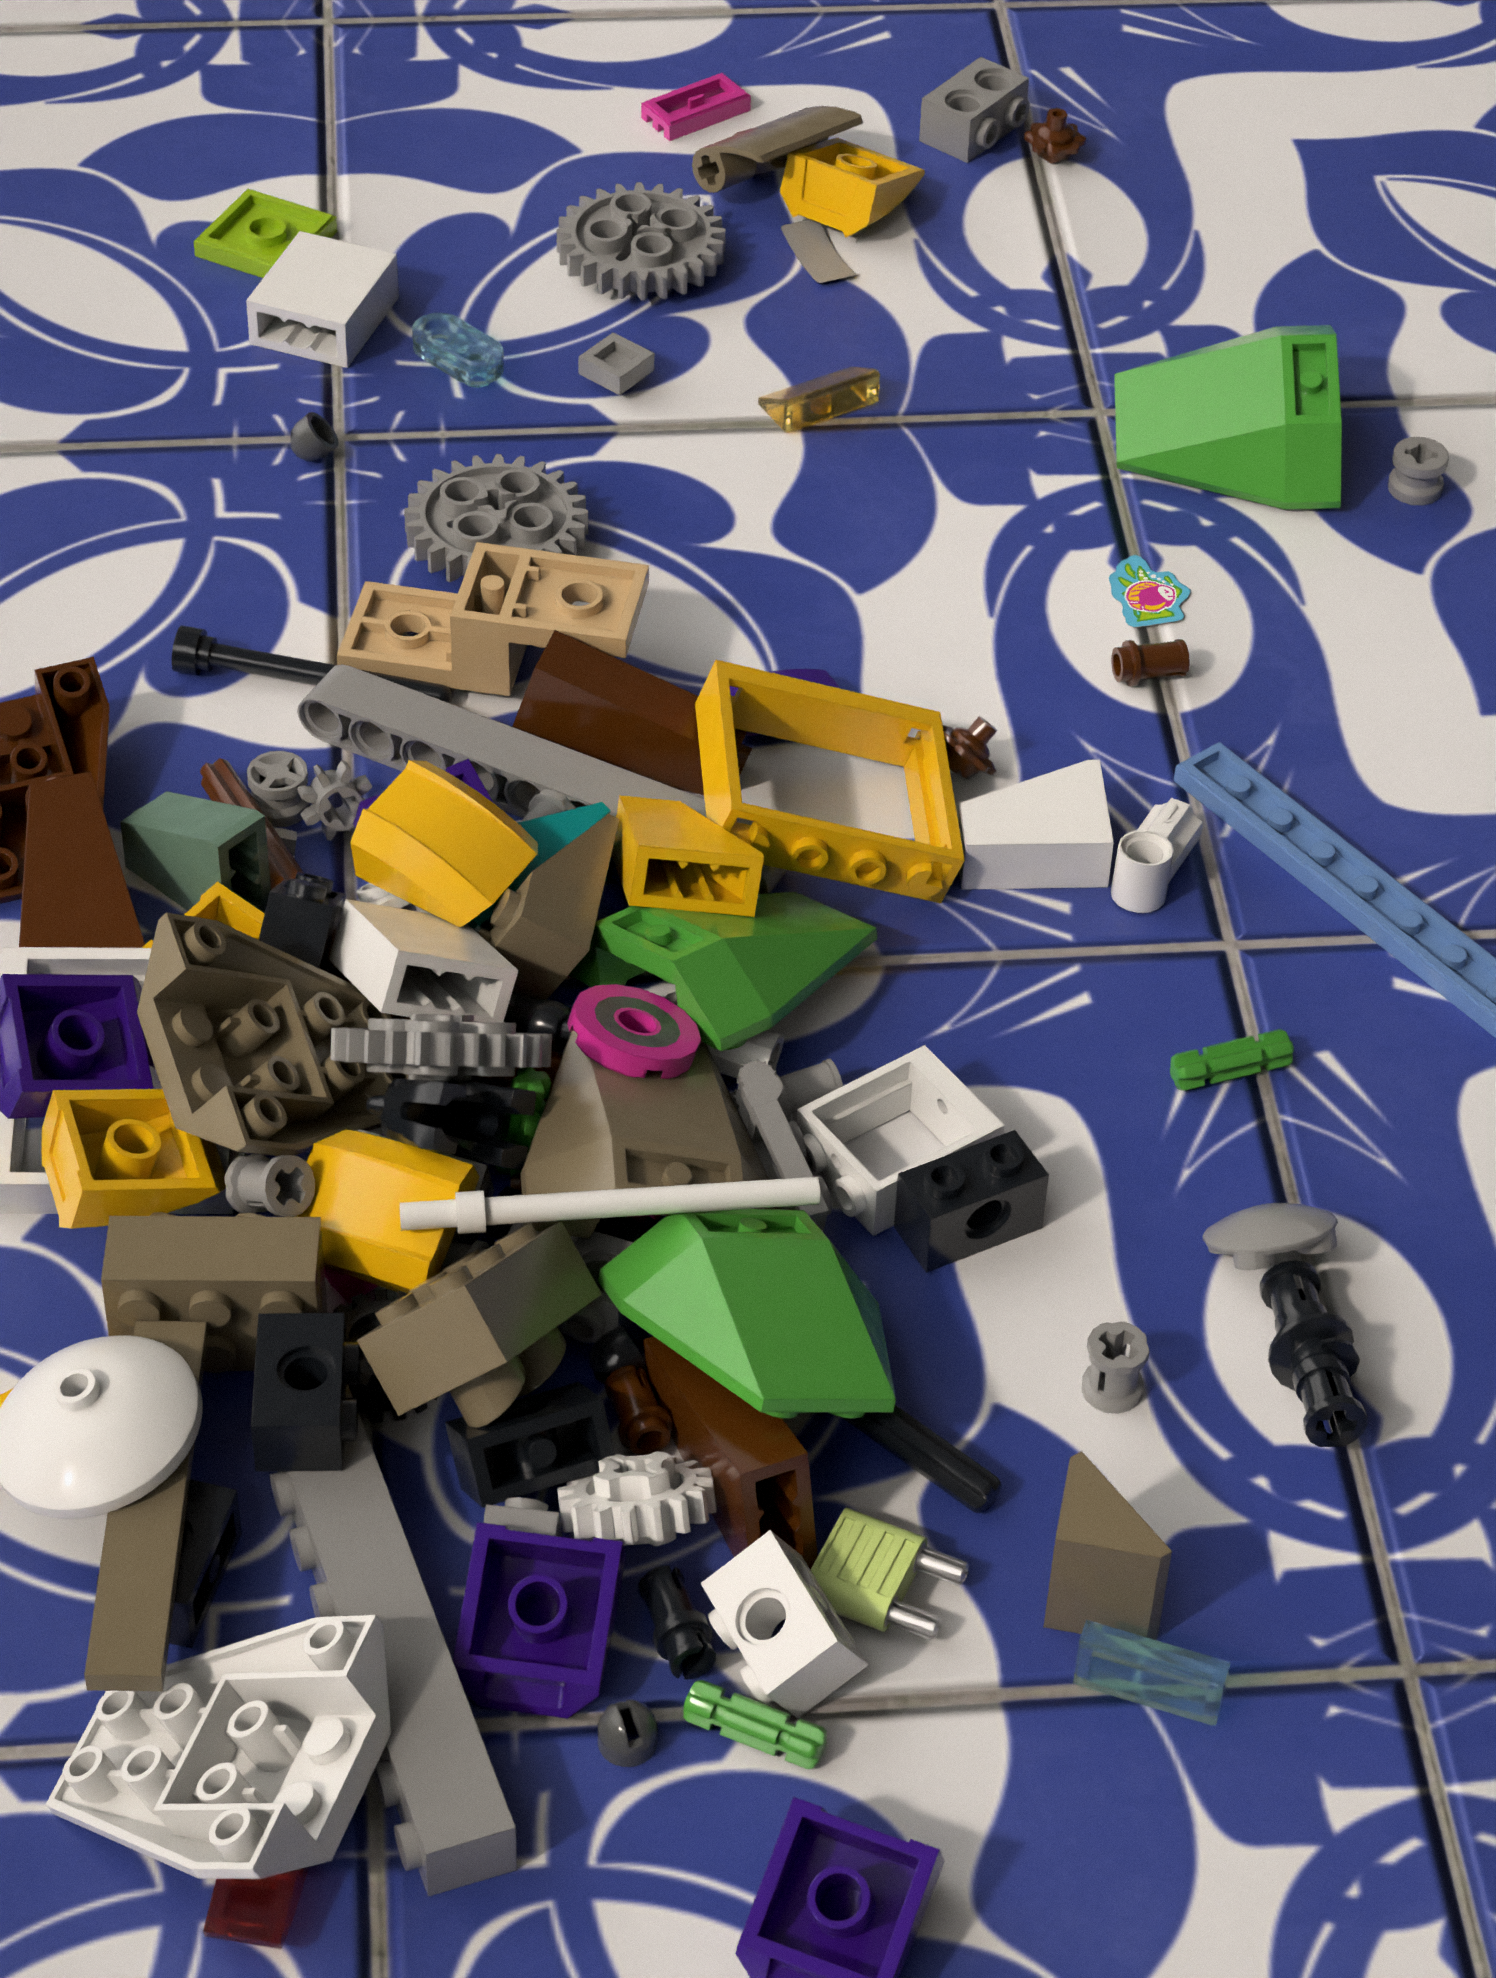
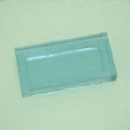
M1086 1620L1079 1639L1073 1683L1081 1687L1216 1726L1223 1705L1231 1662Z

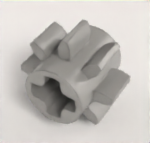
M341 760L337 770L324 771L319 765L313 766L316 777L312 780L310 787L304 785L297 788L300 797L304 801L312 803L311 806L305 808L301 813L307 826H310L321 820L322 832L326 839L330 841L334 838L336 831L349 830L353 834L355 831L353 822L359 803L365 800L361 796L369 792L373 786L366 775L358 776L351 781V769L346 761ZM339 792L345 803L334 809L328 798L332 794Z

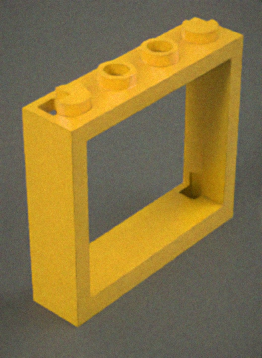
M715 660L695 702L706 818L762 852L764 855L763 865L942 903L965 860L940 712ZM730 686L738 688L735 696L730 694ZM734 728L904 767L915 841L742 803ZM911 728L921 730L917 732L914 738L908 736ZM737 817L753 822L751 825L737 822Z

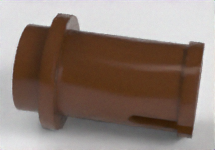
M1183 639L1137 645L1133 640H1125L1122 647H1115L1111 655V666L1115 680L1117 682L1126 681L1130 687L1137 686L1140 680L1171 676L1184 677L1188 673L1190 665L1188 648Z
M632 1365L621 1367L612 1372L605 1382V1392L611 1400L620 1422L617 1428L619 1441L625 1448L630 1449L636 1455L660 1452L670 1441L673 1421L668 1411L659 1407L649 1384L648 1374L643 1368L640 1367L637 1371L635 1366Z

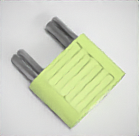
M846 1507L839 1516L814 1562L811 1572L838 1615L883 1632L892 1625L928 1640H933L940 1630V1616L902 1601L918 1571L960 1586L968 1575L969 1565L966 1561L928 1548L927 1537Z

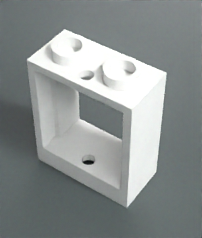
M925 1045L797 1109V1124L801 1129L806 1146L805 1160L812 1175L821 1176L827 1188L833 1193L840 1209L849 1217L855 1216L873 1236L894 1226L898 1173L1004 1134L1005 1125ZM910 1110L945 1147L878 1181L843 1144Z

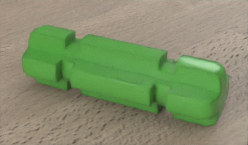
M1276 1029L1258 1034V1041H1255L1253 1036H1247L1205 1046L1202 1048L1203 1054L1200 1055L1196 1049L1176 1053L1171 1057V1067L1169 1068L1171 1079L1174 1080L1178 1090L1188 1091L1204 1087V1080L1209 1079L1210 1084H1216L1258 1074L1261 1072L1260 1066H1265L1267 1071L1287 1067L1293 1061L1294 1046L1286 1031Z
M521 1067L518 1069L517 1077L512 1079L510 1085L513 1088L525 1089L536 1093L534 1116L505 1114L501 1129V1139L528 1146V1151L545 1106L544 1099L548 1098L551 1080L546 1072L535 1071L532 1067ZM495 1166L499 1174H510L511 1177L522 1171Z
M697 1680L690 1688L683 1706V1718L687 1722L709 1731L713 1729L714 1725L721 1727L719 1735L772 1756H776L779 1750L786 1753L785 1761L805 1769H814L821 1760L827 1744V1731L824 1727L801 1718L797 1720L796 1724L789 1722L791 1714L738 1693L732 1694L731 1699L724 1696L725 1688L704 1680Z

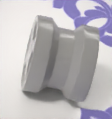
M1409 437L1398 442L1393 450L1392 460L1395 468L1392 469L1389 475L1388 491L1394 498L1406 504L1423 506L1434 503L1443 492L1444 481L1441 474L1445 472L1448 465L1449 455L1447 449L1436 440L1426 437Z
M269 751L258 755L250 762L247 768L248 787L251 789V795L273 827H288L300 822L303 819L301 816L302 811L310 806V803L304 801L297 791L298 786H306L308 783L307 764L298 755L286 751Z

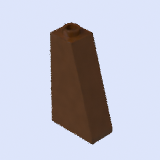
M555 630L534 668L512 727L673 788L704 795L695 702L698 696ZM734 728L740 776L753 748L742 743L747 731Z
M91 771L75 775H57L46 781L29 784L19 947L142 948L145 942Z
M654 1336L643 1339L649 1384L659 1407L666 1409L672 1418L673 1429L670 1435L684 1462L695 1460L698 1461L699 1468L709 1467L711 1469L717 1511L711 1514L733 1557H736L771 1530L797 1551L811 1570L818 1557L808 1452L782 1418L773 1417L758 1411Z

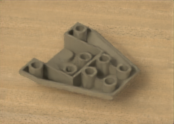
M168 912L158 919L137 1015L176 1129L237 1152L294 1156L310 1151L315 1142L345 1129L371 1131L381 1127L380 1117L371 1114L366 1109L368 1098L375 1095H384L389 1084L394 1079H408L409 1074L367 1072V1063L330 1060L331 1028H368V1018L392 1019L390 1014L381 1013L353 984L217 920Z
M572 1031L570 1032L521 1171L522 1195L770 1179L706 1043L700 1041L690 1069L674 1078L660 1079L663 1071L647 1070L645 1078H635L607 1069L586 1056L575 1043L578 1034ZM781 1207L755 1208V1209L781 1210ZM601 1218L564 1220L562 1223L570 1236L590 1239ZM560 1221L532 1222V1225L536 1231L541 1232Z

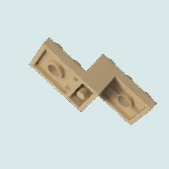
M476 542L458 593L365 581L338 650L337 665L342 664L371 672L443 684L453 689L510 696L527 645L545 648L555 630L610 656L626 658L649 585V565ZM575 601L590 603L583 606L572 605ZM404 632L418 633V635L402 636Z

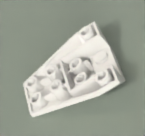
M376 1615L315 1617L168 1664L166 1666L163 1692L106 1691L99 1700L95 1713L72 1756L66 1762L63 1773L45 1805L58 1817L196 1878L261 1879L332 1861L391 1735L383 1624Z

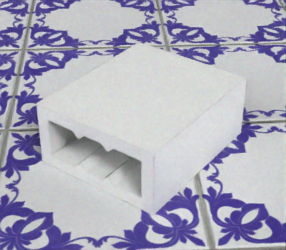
M299 231L246 300L250 345L348 368L399 298L397 254Z
M349 899L345 900L329 960L381 1013L410 1017V1014L474 1015V1021L504 1022L519 971L468 924L457 927L433 914Z

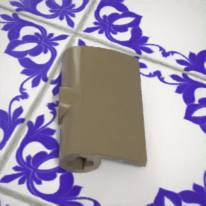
M815 106L804 108L755 128L737 132L729 138L697 150L692 160L693 174L702 189L709 193H716L747 181L754 175L785 168L789 152L827 141L832 135L863 124V120L860 114L839 107Z

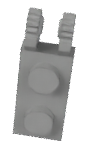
M759 1059L757 1061L750 1060L748 1064L744 1063L743 1068L739 1069L736 1082L739 1085L738 1089L734 1091L733 1102L769 1179L813 1177L805 1160L806 1146L801 1129L794 1120L787 1121L779 1104L784 1086L780 1078L775 1076L776 1070L772 1069V1065L766 1064V1061L760 1062ZM815 1176L818 1177L820 1184V1204L781 1207V1210H804L823 1232L827 1215L831 1214L832 1202L825 1181L821 1176Z

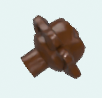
M1060 108L1050 109L1047 113V121L1032 123L1030 130L1024 134V140L1031 144L1032 151L1050 164L1057 163L1060 160H1068L1071 154L1079 153L1080 146L1086 143V137L1078 132V126L1067 123V112Z
M978 716L968 729L962 727L953 729L952 727L942 725L949 768L953 773L960 774L965 779H969L979 771L991 776L996 773L993 762L988 759L990 751L987 746L989 740L997 732L995 727L981 716Z

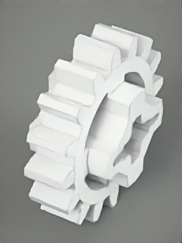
M659 1451L638 1456H623L620 1454L608 1456L598 1461L599 1472L566 1482L567 1486L558 1487L557 1490L564 1533L574 1532L575 1539L581 1540L596 1536V1538L623 1541L624 1546L637 1544L660 1546L676 1539V1533L686 1534L691 1532L690 1524H706L709 1521V1513L717 1511L711 1469L709 1467L699 1468L698 1461L695 1460L677 1464L676 1457Z

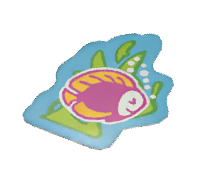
M1132 555L1128 559L1122 560L1117 565L1116 571L1109 576L1112 597L1122 604V614L1128 626L1133 628L1177 622L1184 618L1180 605L1190 595V589L1177 581L1173 573L1169 571L1154 572L1142 557Z

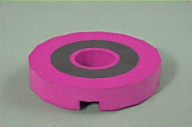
M618 984L596 985L580 992L573 1004L567 1022L569 1033L570 1031H575L578 1034L575 1043L586 1056L607 1069L635 1078H645L647 1070L663 1071L660 1079L674 1078L688 1071L701 1041L697 1024L683 1009L662 996L641 988Z

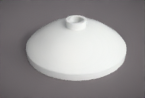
M129 1335L85 1340L61 1349L41 1361L17 1383L0 1407V1484L17 1504L25 1509L43 1516L61 1519L86 1518L105 1514L129 1505L154 1490L184 1460L197 1437L203 1413L201 1390L188 1363L175 1350L163 1343L149 1338Z

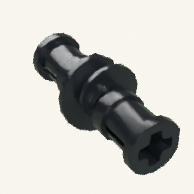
M1297 1260L1277 1264L1263 1275L1259 1283L1261 1298L1265 1305L1273 1310L1275 1316V1330L1277 1334L1269 1346L1268 1363L1271 1372L1281 1385L1294 1390L1300 1401L1303 1402L1306 1411L1303 1418V1428L1311 1443L1318 1447L1346 1446L1357 1440L1367 1427L1366 1411L1361 1402L1353 1398L1350 1389V1377L1356 1373L1360 1363L1359 1355L1353 1346L1352 1329L1347 1321L1339 1315L1329 1314L1324 1305L1321 1304L1319 1298L1321 1280L1312 1265ZM1293 1275L1299 1277L1302 1288H1297ZM1328 1420L1332 1433L1326 1432L1323 1421Z

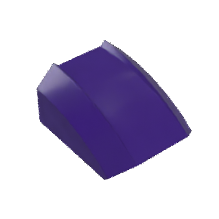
M2 974L0 978V1111L8 1119L45 1117L53 1090L162 1089L137 1015L142 992L138 979L133 975Z
M477 1522L453 1663L464 1691L479 1707L568 1719L599 1696L612 1639L626 1560L623 1541L593 1538V1541L514 1531L509 1530L503 1525Z
M793 1796L739 1939L736 1956L750 1978H898L918 1933L944 1865L940 1849L913 1839L907 1842L829 1814L823 1807Z

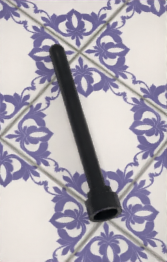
M181 625L176 633L171 659L172 669L175 672L199 675L201 670L210 672L213 667L312 685H317L334 666H337L218 644L217 638L208 636L206 629ZM362 670L444 702L451 703L452 691L446 685Z

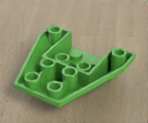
M1331 325L1276 326L1114 374L1117 469L1281 509L1341 508L1342 420L1337 335Z
M797 892L758 894L755 917L631 906L595 923L588 953L568 976L593 987L610 984L625 985L629 979L648 971L664 981L675 985L677 1005L697 1024L702 1042L720 1051L731 1050L741 1047L747 1042V1039L775 1026L877 940V928Z
M739 1209L668 1214L600 1269L598 1282L620 1313L760 1412L777 1418H794L800 1412H830L843 1418H859L864 1416L865 1412L894 1411L896 1396L879 1303L832 1242L804 1210Z

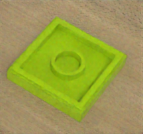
M247 189L194 240L195 257L264 278L299 231L332 238L338 232L337 217Z

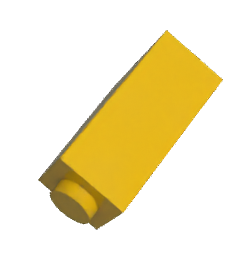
M619 795L616 813L619 823L611 857L629 906L755 917L764 862L762 852L681 801Z

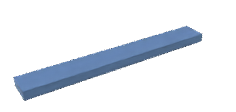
M1221 742L1176 765L1174 782L1496 1038V958Z

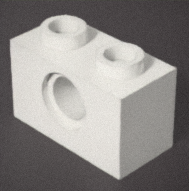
M771 1530L700 1583L715 1607L707 1615L711 1625L727 1646L732 1650L739 1648L748 1664L740 1669V1673L749 1689L763 1704L769 1705L775 1701L792 1715L800 1718L868 1666V1663L803 1557ZM785 1619L780 1632L771 1638L775 1627Z

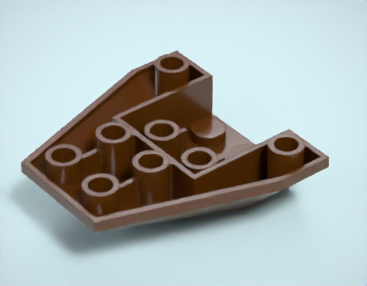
M94 657L35 669V695L0 702V904L22 899L29 784L46 781L57 775H75L91 771L104 811L110 706Z

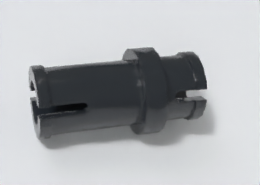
M667 1565L648 1571L641 1578L638 1584V1591L645 1601L655 1626L653 1643L657 1653L661 1658L669 1661V1668L676 1678H679L682 1673L685 1680L698 1678L706 1674L716 1662V1652L710 1644L712 1628L706 1616L696 1611L686 1588L683 1573L677 1567L671 1572L670 1566Z

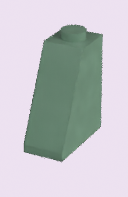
M166 791L145 806L136 809L130 816L120 822L125 867L187 911L199 902L201 895L218 881L263 913L265 912L271 891L265 815L256 809Z

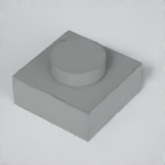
M614 332L578 356L579 375L618 395H621L654 371L653 352Z
M514 1497L506 1499L504 1506L486 1504L483 1523L503 1525L509 1530L562 1537L563 1529L559 1513L548 1511V1505L542 1501Z

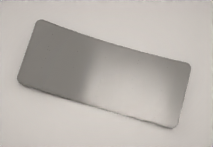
M809 219L786 224L781 227L797 259L817 283H825L856 275L837 253L821 223Z

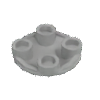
M1267 1203L1228 1215L1209 1226L1202 1238L1208 1246L1210 1253L1233 1255L1235 1268L1240 1270H1257L1273 1265L1275 1263L1274 1254L1297 1250V1252L1302 1254H1320L1333 1250L1337 1246L1335 1227L1338 1221L1332 1212L1309 1205Z

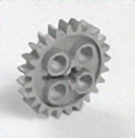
M637 182L634 190L627 191L619 183L615 185V193L609 194L605 190L598 188L596 189V199L583 195L580 196L579 206L568 205L566 207L567 216L559 217L557 252L559 253L560 265H567V275L569 277L581 275V286L583 287L597 282L599 294H604L613 288L618 290L619 299H624L629 292H637L641 301L646 300L648 292H656L662 299H667L668 289L671 288L686 294L687 282L703 286L704 275L715 276L716 265L723 264L726 231L722 228V217L714 216V207L712 205L700 206V196L698 195L683 199V189L681 188L668 194L664 193L663 184H657L650 191L645 190L641 182Z
M496 454L492 463L485 464L478 455H475L472 458V466L465 467L456 460L451 461V473L448 474L442 470L434 469L432 470L433 482L419 480L417 482L418 493H409L408 508H404L407 546L414 548L415 560H428V571L430 573L446 568V581L450 583L465 575L476 542L577 555V549H584L586 546L588 510H586L585 495H578V484L576 482L564 483V472L562 470L546 475V462L543 461L531 468L525 467L524 456H519L512 464L504 463V458L501 454Z
M410 1014V1019L368 1018V1028H331L330 1060L367 1063V1072L409 1074L408 1079L460 1081L472 1080V1075L515 1076V1067L551 1066L552 1034L516 1033V1023L474 1021V1015Z

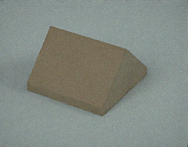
M1082 1451L1071 1456L1069 1460L1055 1538L1043 1627L1146 1646L1158 1638L1172 1551Z

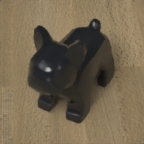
M394 1079L389 1084L384 1095H375L368 1098L366 1109L371 1114L380 1117L381 1128L385 1137L425 1150L446 1153L502 1168L522 1170L528 1146L501 1139L502 1122L505 1114L534 1116L536 1093L520 1088L501 1087L473 1081Z

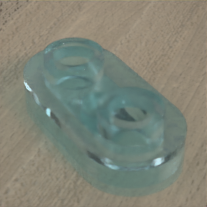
M431 313L420 317L414 322L412 326V342L415 354L454 379L470 387H484L499 379L503 374L504 351L502 345L462 319L447 313Z

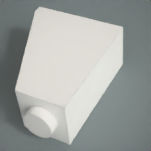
M1086 760L960 803L958 823L965 860L959 870L962 890L1108 887L1114 842L1100 760Z

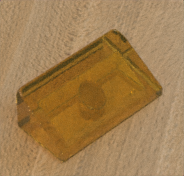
M848 367L758 397V404L785 433L878 402L880 373L875 368Z

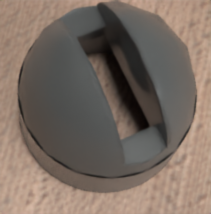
M309 412L291 430V449L297 457L305 461H318L325 458L338 447V438L333 428L317 413Z
M627 1699L626 1701L607 1706L598 1723V1748L607 1761L621 1767H634L645 1763L655 1753L658 1742V1726L654 1714L646 1704L634 1699ZM624 1723L634 1724L639 1736L638 1739L628 1741Z

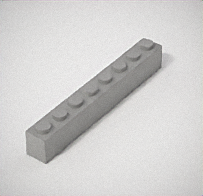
M347 1385L346 1398H353L350 1388ZM358 1412L357 1441H344L343 1471L277 1472L270 1475V1481L280 1516L292 1514L297 1528L290 1529V1540L297 1566L300 1572L312 1569L317 1583L309 1587L315 1617L376 1615L383 1624L391 1735L381 1754L380 1761L373 1771V1776L382 1806L388 1808L396 1805L402 1822L394 1826L396 1844L402 1864L406 1871L418 1868L429 1897L516 1871V1827Z

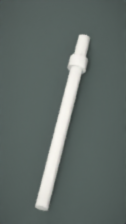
M818 1177L498 1197H484L483 1190L455 1192V1199L399 1203L401 1231L457 1227L458 1234L485 1233L486 1225L820 1204V1184Z

